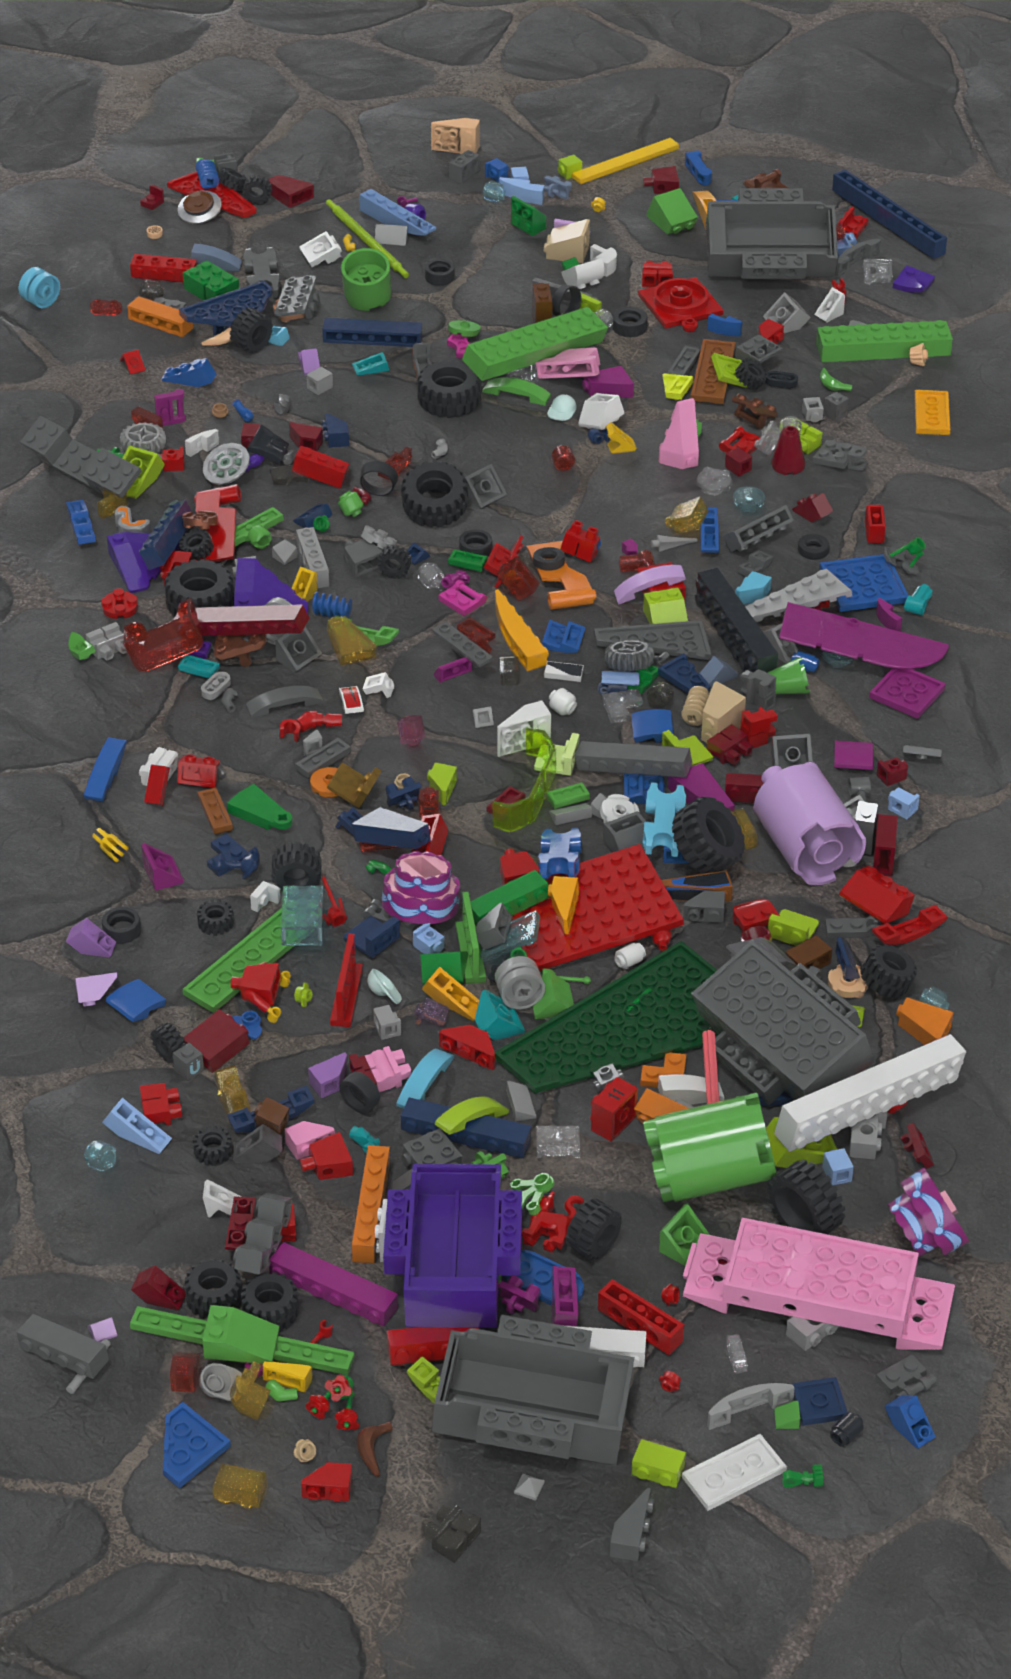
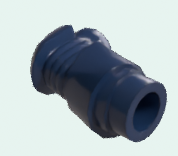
M600 682L597 688L601 695L628 692L627 685H602Z

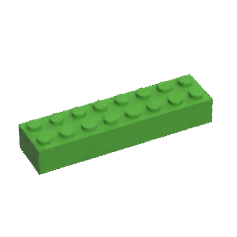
M942 320L888 324L875 323L871 325L857 324L853 326L817 327L816 346L821 362L910 358V348L924 343L925 349L928 351V357L951 356L953 338L947 321Z

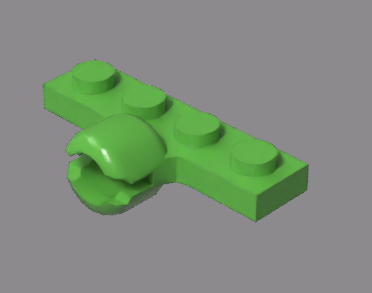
M272 507L236 526L235 546L248 541L257 549L266 548L272 540L271 532L267 529L284 520L283 514Z

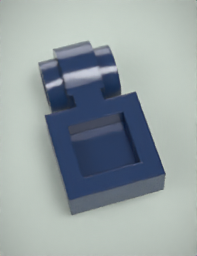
M606 427L603 430L593 428L588 432V439L593 444H600L603 440L606 442L611 441L607 435Z

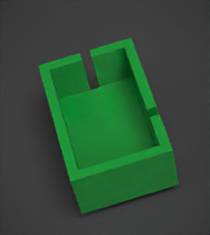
M208 260L183 272L184 289L203 301L240 289L238 278Z

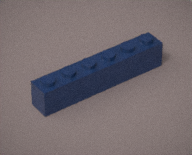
M324 319L323 343L413 347L415 343L422 342V323Z
M186 499L182 501L175 500L169 504V508L164 512L163 517L159 519V523L153 528L154 530L143 543L139 553L149 570L165 564L188 529L183 527V514L192 511Z
M409 1097L401 1113V1130L421 1135L439 1129L435 1125V1121L452 1107ZM487 1115L466 1122L465 1129L451 1135L443 1131L451 1142L523 1159L531 1142L530 1125Z

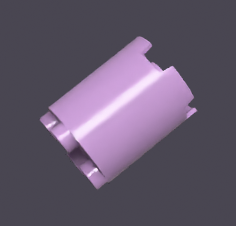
M814 762L793 765L784 769L779 766H773L763 773L761 779L764 784L756 795L753 811L791 869L800 875L807 884L823 885L836 881L833 871L843 866L850 858L855 863L860 861L866 848V838Z

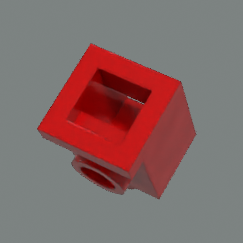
M180 447V450H163V454H159L165 464L163 471H184V447Z

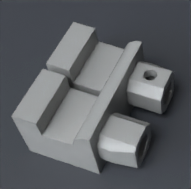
M117 622L102 627V630L99 628L86 634V641L94 646L96 652L92 654L98 660L101 658L110 660L113 658L114 653L118 651L122 654L129 652L126 633L120 631Z

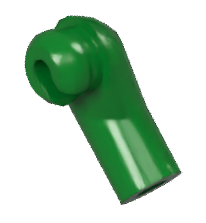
M377 860L368 861L369 863L365 867L370 873H374L377 869L384 875L392 870L386 863Z

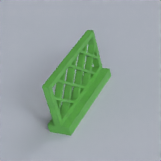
M462 892V921L456 922V933L460 952H468L464 974L465 983L486 982V974L480 943L477 941V926L474 924L469 892Z

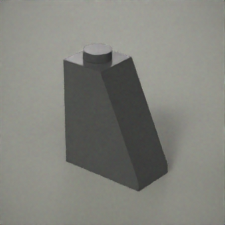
M858 801L855 821L866 838V848L863 855L871 856L876 835L878 804Z

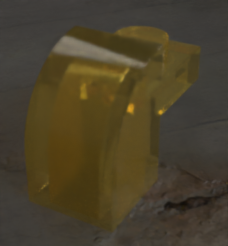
M103 489L104 499L97 502L98 515L104 519L114 514L118 507H128L127 492L120 498Z
M234 1065L214 1071L218 1085L217 1092L225 1112L231 1114L244 1108L250 1110L246 1090L240 1084L237 1067Z
M253 1361L249 1369H244L241 1377L236 1376L230 1389V1399L238 1411L258 1420L271 1390L254 1383L261 1364Z

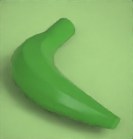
M825 368L821 370L820 380L827 389L851 392L852 385L844 384L834 379Z

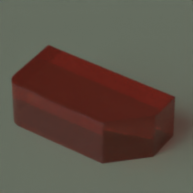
M139 406L131 411V418L136 424L139 422L153 423V425L157 424L163 428L162 417Z

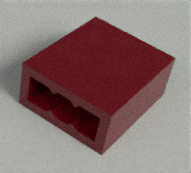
M878 814L873 867L882 875L892 877L898 816Z
M220 1009L183 1037V1042L192 1044L203 1054V1066L211 1073L215 1072L250 1044L247 1028L242 1024L236 1023L230 1014H225Z

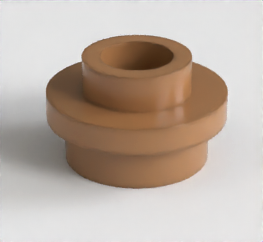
M217 403L212 408V415L217 418H223L229 413L227 406L223 403Z

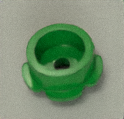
M325 515L316 517L313 522L314 528L321 533L325 532L330 525L328 517Z

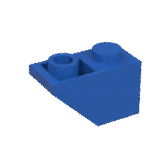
M901 1395L884 1406L893 1426L915 1448H920L936 1437L917 1395Z

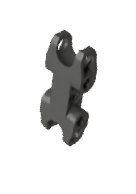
M266 247V252L261 254L253 253L251 248L245 249V272H253V275L246 276L247 286L265 281L272 287L273 298H278L280 292L279 273H270V271L277 270L276 254L273 248Z

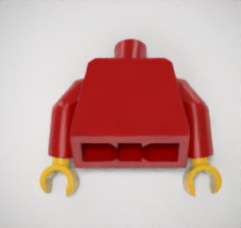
M263 962L258 965H248L245 967L242 977L231 978V989H240L244 1001L252 1003L264 1013L268 1012L267 1019L271 1023H276L281 1015V1009L279 1007L271 1008L270 1006L274 1005L279 986L288 987L290 984L291 974L288 971L281 973L279 963Z

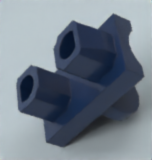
M410 776L402 780L404 788L398 790L395 783L387 785L385 789L387 794L386 803L389 807L398 804L400 808L406 806L408 810L413 809V803L418 801L416 796L420 795V789L422 788L420 782L416 783Z

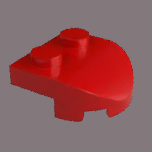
M756 899L734 906L732 921L734 925L738 924L742 931H746L752 927L768 925L772 914L780 915L769 900Z

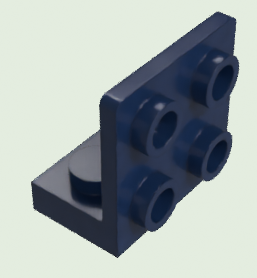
M369 916L344 935V940L347 941L348 934H355V947L373 958L400 938V920L393 916L388 921L382 923L373 916Z

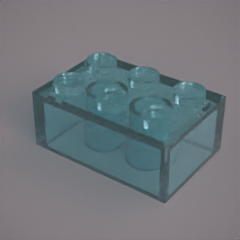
M283 886L282 945H322L324 919L323 886Z

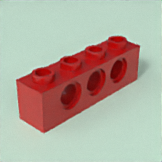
M612 1279L598 1292V1311L628 1330L646 1331V1341L664 1353L670 1355L683 1342V1323Z

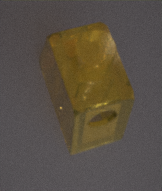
M700 496L677 505L671 516L665 517V524L667 527L673 526L677 533L698 530L709 510Z

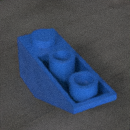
M205 358L202 360L196 359L189 364L183 363L179 367H170L165 370L161 380L200 387L212 383L217 374L209 360Z

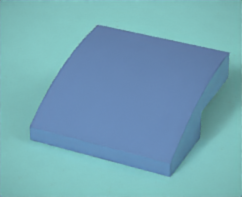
M601 671V684L639 686V672Z

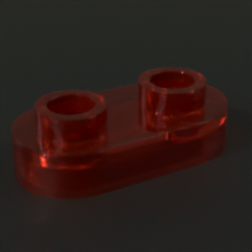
M95 299L90 303V312L98 315H119L122 313V304L117 300Z

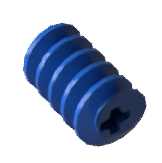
M200 159L196 163V170L202 188L211 189L216 187L220 181L214 162Z
M316 591L312 603L313 612L316 615H327L330 618L333 616L334 618L335 616L348 618L352 610V599L350 598L349 602L346 603V597H343L340 602L339 596H336L333 600L332 594L326 599L325 593H322L321 597H319V592Z

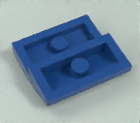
M549 620L541 644L548 650L576 653L579 650L586 627L571 621L566 626Z
M653 709L632 713L633 738L636 743L654 738L656 743L661 742L662 732L670 730L674 735L671 710Z
M624 773V796H627L631 803L646 804L647 791L650 788L651 782L658 783L659 791L665 793V776Z
M137 979L111 993L106 998V1002L129 1020L135 1022L148 1018L150 1010L164 1007L166 999L143 981Z

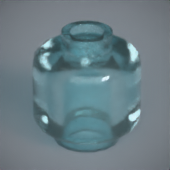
M489 181V183H485L482 194L484 199L498 203L500 199L503 200L506 191L503 190L504 186L502 184Z
M934 986L929 987V989L925 988L918 1000L945 1010L950 1005L947 1002L948 994Z
M101 1140L91 1142L84 1154L87 1165L99 1171L110 1169L115 1164L117 1158L115 1148Z

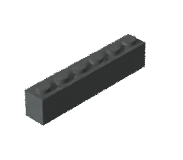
M581 741L574 755L577 770L687 777L693 763L690 748Z

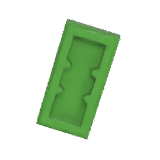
M581 782L547 792V798L554 809L589 800L590 793Z

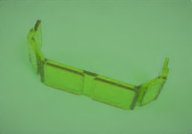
M526 728V754L542 757L545 761L530 796L512 804L493 801V827L513 832L535 821L544 801V794L548 792L556 774V749L545 730Z

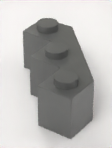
M271 1193L260 1196L256 1204L257 1218L249 1221L245 1228L246 1244L237 1247L234 1252V1269L255 1274L268 1271L271 1264L268 1258L271 1252L276 1253L282 1239V1235H280L282 1226L287 1227L290 1221L293 1198Z

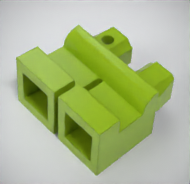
M798 419L793 422V426L799 430L804 453L809 454L821 447L823 432L811 426L809 427L808 424Z

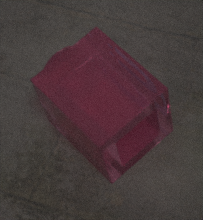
M405 715L397 722L401 744L414 746L419 744L425 737L422 715Z

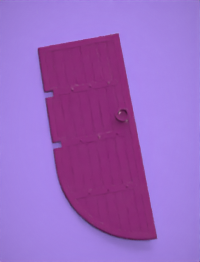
M790 602L787 603L779 639L812 648H816L817 645L821 647V650L854 659L862 657V661L898 669H915L932 665L941 660L949 648V645Z

